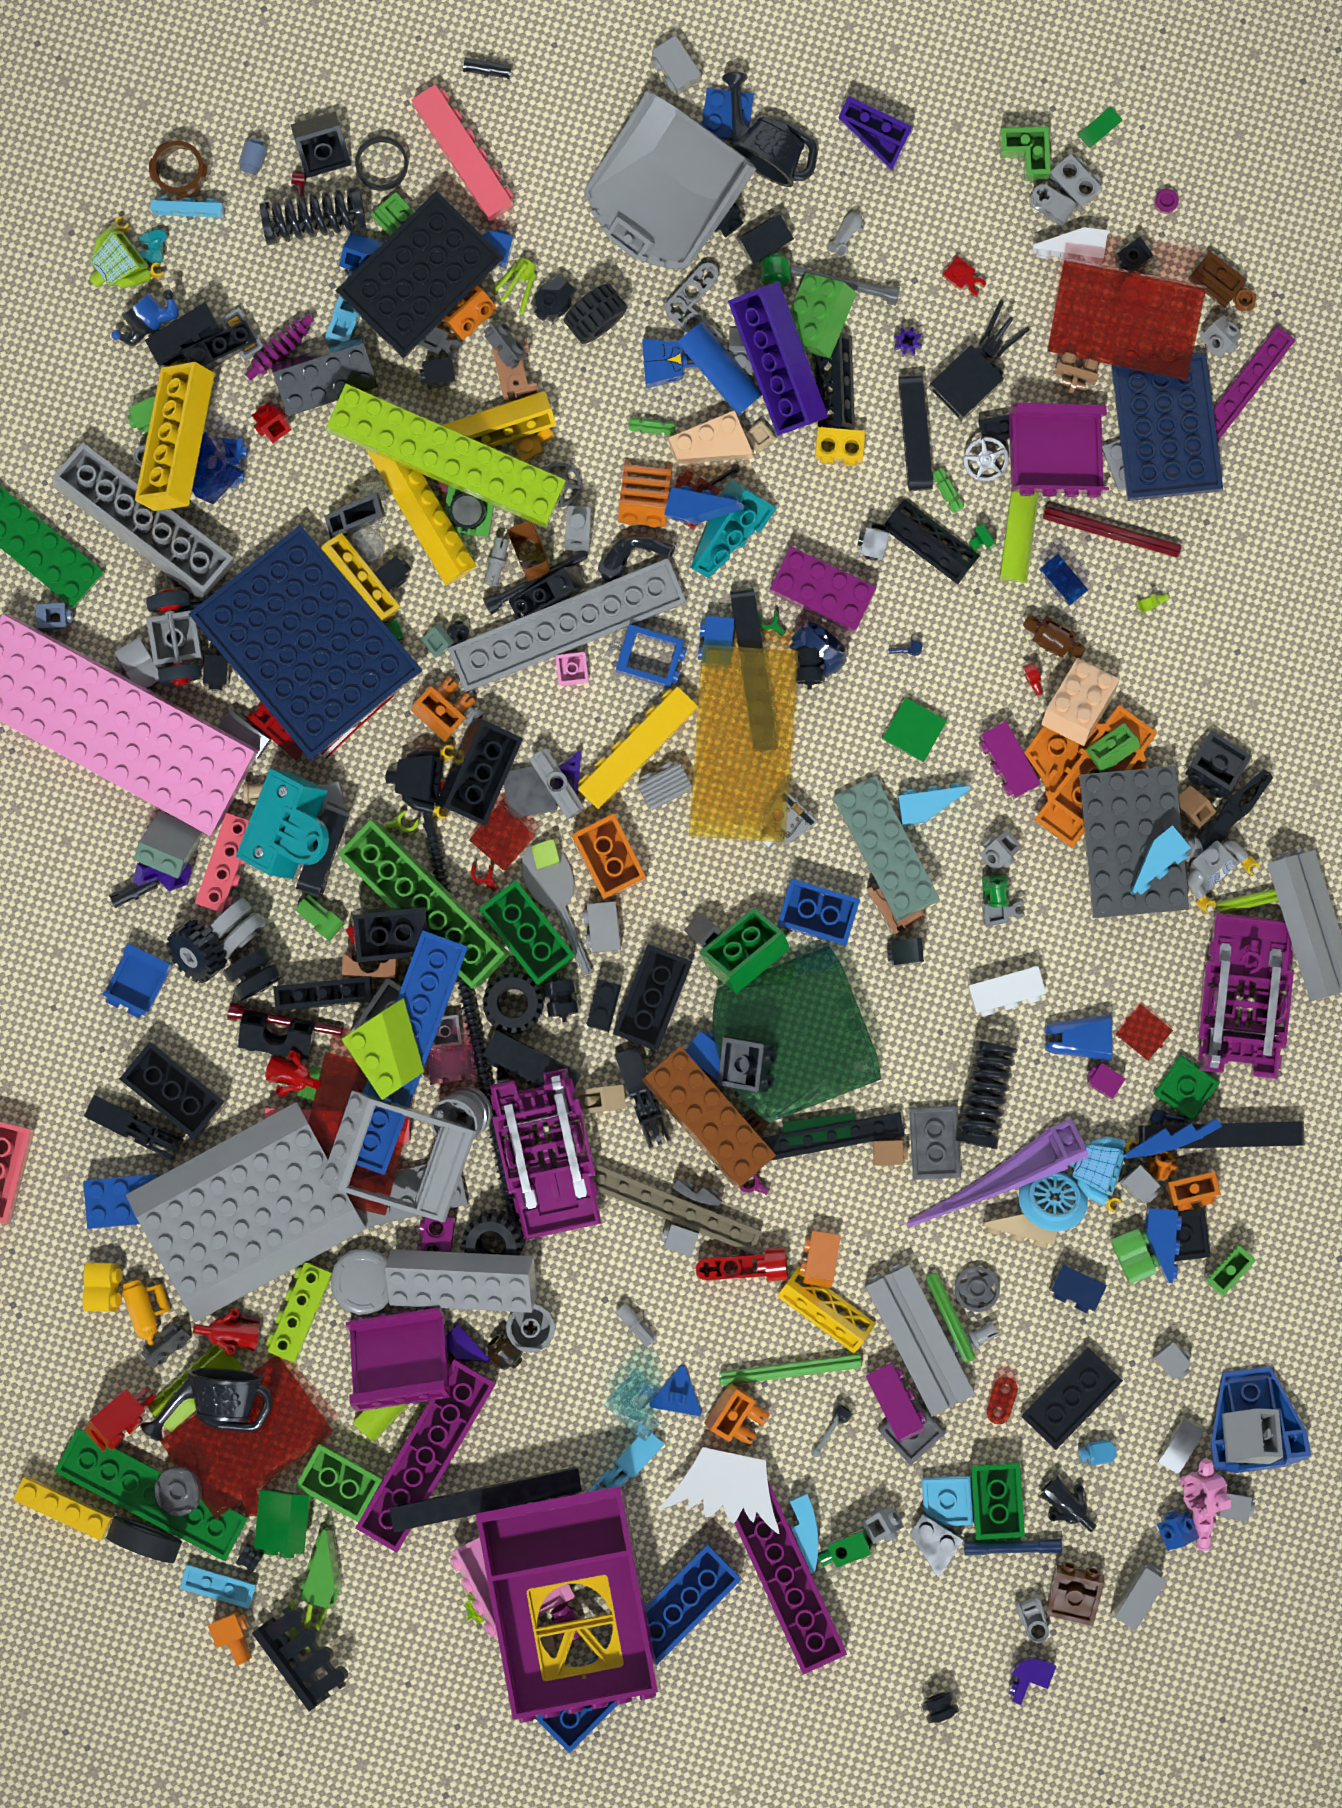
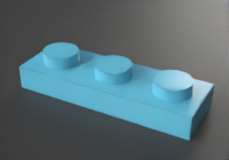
M158 197L157 200H151L150 210L153 215L224 218V206L216 199H205L204 202H195V199L192 198L171 201V198Z
M187 1564L180 1589L249 1609L257 1584Z

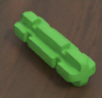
M632 417L629 420V430L635 432L642 430L644 433L653 434L664 433V435L672 436L675 433V423L669 421L662 423L660 420L643 419L642 421L640 418Z
M939 468L932 473V478L935 483L938 482L939 485L937 487L945 501L950 503L948 506L951 512L956 513L964 508V504L960 498H957L958 493L950 479L946 478L948 475L945 470Z

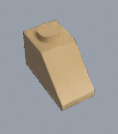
M623 1085L605 1086L573 1092L574 1098L579 1097L583 1115L626 1109Z

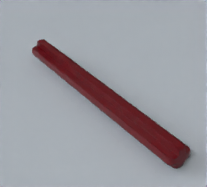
M1046 507L1043 514L1045 520L1169 556L1178 557L1182 549L1180 544L1053 507Z

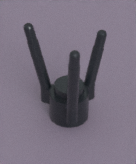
M1002 300L999 301L989 325L979 341L981 343L979 348L992 359L996 355L1001 357L1005 350L1030 330L1029 327L1024 328L1006 344L1001 346L1003 341L1000 338L1013 321V317H1009L996 335L991 334L989 337L1004 304Z

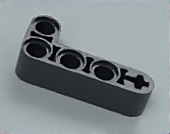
M329 801L327 802L321 817V821L328 830L329 843L327 851L317 863L303 866L296 886L297 891L319 899L322 898L328 882L327 876L347 825L351 809ZM317 839L313 842L314 851L318 848Z

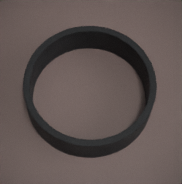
M378 136L365 141L360 146L355 157V167L360 180L367 187L377 191H386L395 188L404 180L408 170V161L403 147L397 141L389 137ZM379 142L394 145L404 156V168L401 175L395 181L386 185L370 183L359 171V159L363 151L370 145Z

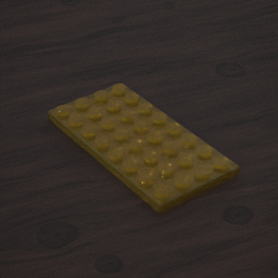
M702 645L689 836L785 843L798 651Z

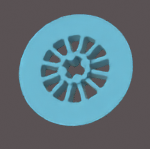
M1063 1171L1023 1185L1019 1190V1204L1022 1212L1033 1224L1049 1231L1071 1229L1079 1224L1086 1214L1088 1206L1086 1195L1078 1187L1077 1180ZM1056 1182L1061 1184L1059 1188L1056 1187ZM1050 1196H1051V1197L1057 1196V1197H1058V1200H1055V1199H1054V1200L1051 1201L1049 1198H1050ZM1048 1209H1051V1210H1052V1213H1049V1212H1046V1211H1047Z

